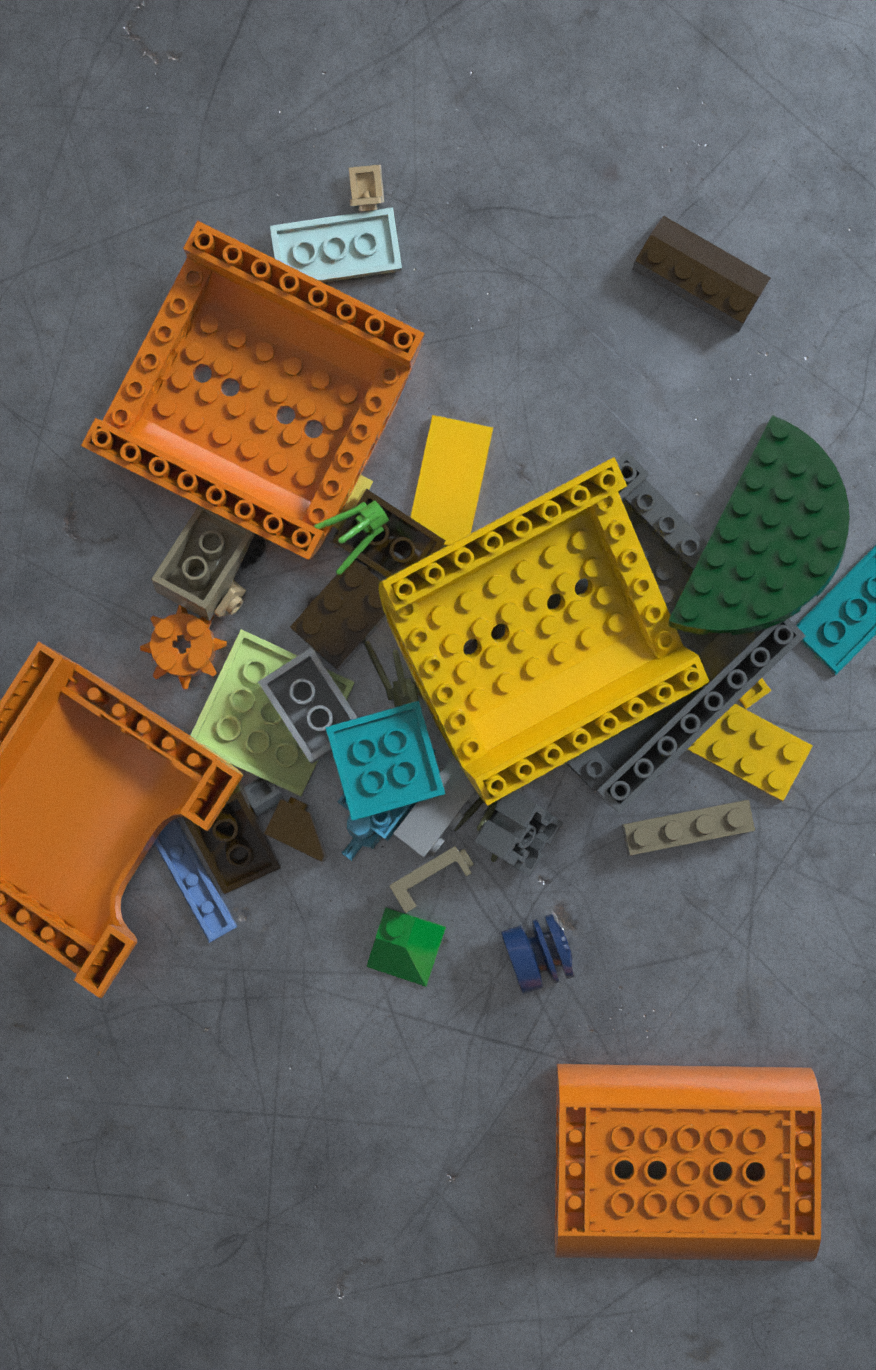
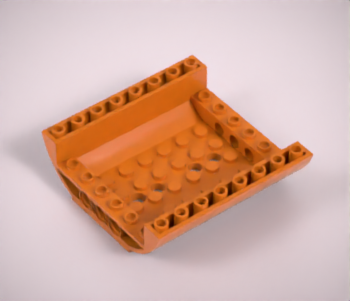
M197 220L183 247L187 258L103 421L95 417L81 446L310 560L319 550L335 524L320 530L315 528L314 525L343 512L398 404L397 402L413 369L425 333ZM199 367H208L212 371L211 378L207 382L201 383L195 380L194 374ZM229 380L236 381L239 384V391L234 396H226L222 393L223 384ZM283 408H290L295 412V418L289 424H282L277 419L278 412ZM310 422L320 423L323 427L321 435L317 438L308 437L305 434L307 424Z

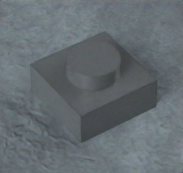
M258 778L244 787L249 803L257 816L279 804L280 799L285 800L277 786L263 778Z

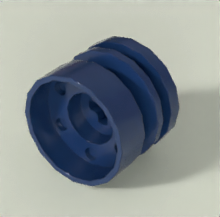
M552 913L544 916L548 928L544 932H542L538 920H532L534 935L530 937L527 936L521 925L501 931L523 995L543 988L541 977L543 972L547 971L552 981L558 983L559 979L555 969L557 967H562L566 979L574 977L572 970L573 957L563 929L555 921Z

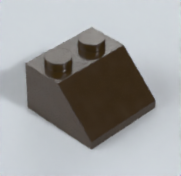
M291 796L288 802L280 799L264 834L312 858L325 862L327 853L314 815L307 811L309 805Z

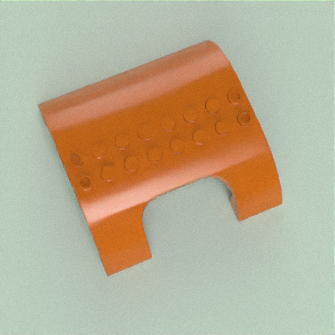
M38 641L0 701V921L76 973L74 981L97 997L102 998L138 941L136 936L126 926L121 914L122 895L130 879L160 832L172 820L185 816L208 831L242 779L243 774L214 751L140 702Z

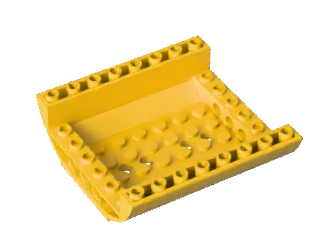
M615 457L379 583V595L387 623L437 729L442 734L464 774L487 806L710 682L699 655L683 646L676 628L669 627L668 620L671 615L618 493L627 485ZM586 578L588 581L587 590L582 594H576V583L580 579ZM553 594H560L561 601L558 607L548 609L547 601L549 597ZM498 624H504V635L499 639H493L491 636L492 629ZM470 639H476L478 643L476 651L472 654H464V644Z

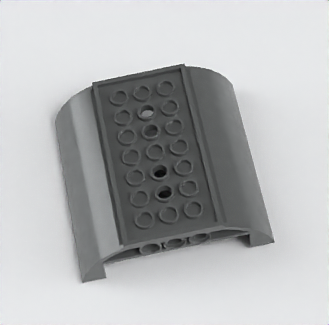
M626 451L617 460L627 487L621 489L618 493L658 587L667 586L673 593L672 600L665 603L671 615L707 542L646 480L649 473ZM586 578L580 579L576 583V594H582L587 590L588 581ZM553 594L549 597L547 601L548 609L558 607L561 601L560 594ZM790 619L763 630L740 635L709 632L708 635H700L676 629L683 646L699 655L710 682L565 762V764L599 797L620 814L806 636ZM498 624L492 629L491 636L493 639H499L504 635L505 625ZM470 639L464 644V654L468 655L476 651L478 646L476 639Z

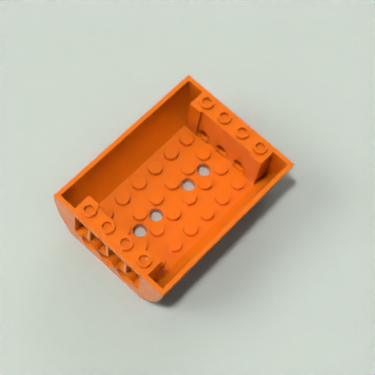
M557 1064L555 1258L813 1262L817 1257L821 1242L822 1113L819 1088L813 1070L806 1067ZM622 1160L629 1161L633 1165V1173L628 1178H619L615 1174V1166ZM653 1161H661L665 1164V1174L659 1179L651 1178L648 1175V1166ZM719 1162H726L731 1166V1174L724 1180H719L713 1175V1168ZM753 1162L762 1164L764 1169L762 1177L758 1180H750L746 1176V1168Z

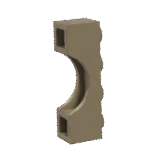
M749 800L621 825L627 856L755 831Z

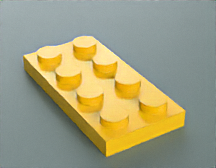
M734 704L687 750L774 798L784 801L813 745Z

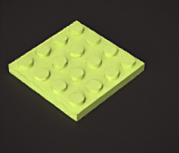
M241 629L190 736L229 763L302 797L319 760L313 764L309 762L258 683V681L298 655ZM326 669L347 701L355 682Z

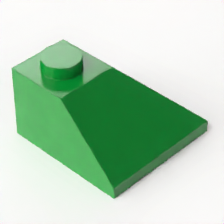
M385 907L366 967L426 987L446 926Z

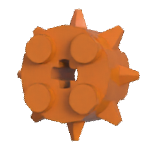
M178 605L176 614L169 615L164 619L154 615L150 618L155 629L151 634V641L141 645L140 651L152 654L153 659L157 663L153 673V677L156 680L171 674L179 678L183 689H188L191 677L199 676L202 672L213 677L217 674L212 662L215 658L216 650L226 647L227 641L215 638L210 630L214 615L210 621L203 617L197 618L192 614H188L186 608ZM185 638L188 643H191V646L186 648V653L182 654L176 648V645L180 643L181 639Z

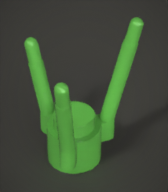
M363 501L353 509L314 525L315 528L320 530L359 514L355 518L358 524L340 537L339 543H345L361 530L365 533L369 532L336 570L337 575H341L374 537L384 531L382 525L387 523L389 519L376 501L371 502L369 505Z

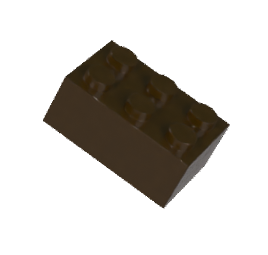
M355 559L341 575L336 574L290 626L291 630L339 672L386 619L378 589L381 581Z

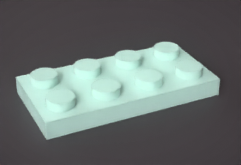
M393 207L270 226L274 258L323 283L402 271Z

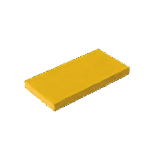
M432 415L410 517L446 540L443 545L448 546L471 534L493 427Z

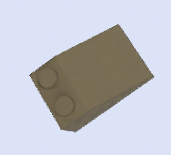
M198 505L151 580L155 591L210 621L215 614L214 611L227 594L255 533Z

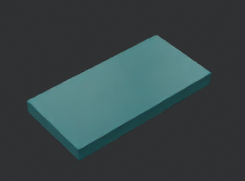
M876 545L796 625L806 635L800 642L834 676L876 635Z

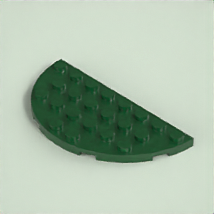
M774 415L771 416L668 620L669 627L700 635H708V632L740 635L763 630L799 613L804 605L823 592L834 577L844 556L848 541L850 514L846 488L835 464L824 449L798 427Z

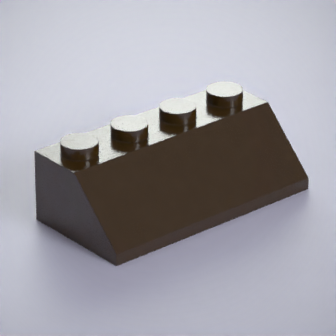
M666 216L662 217L635 259L632 268L635 272L737 331H740L771 279V277Z

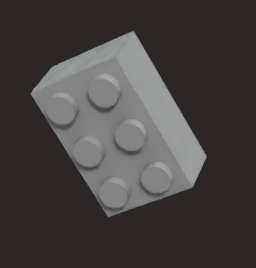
M312 647L258 681L311 764L332 751L325 727L357 718Z
M453 757L440 772L445 795L417 802L393 833L423 857L428 853L432 856L436 854L445 842L440 838L447 828L453 831L464 817L460 813L464 805L468 803L472 806L479 797V794Z

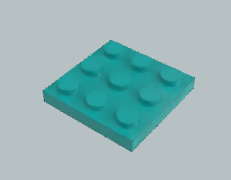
M419 701L325 727L352 821L445 795Z

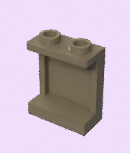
M456 846L389 885L405 913L417 907L408 889L456 861L466 877L472 874L469 867L474 864L465 849L458 851Z

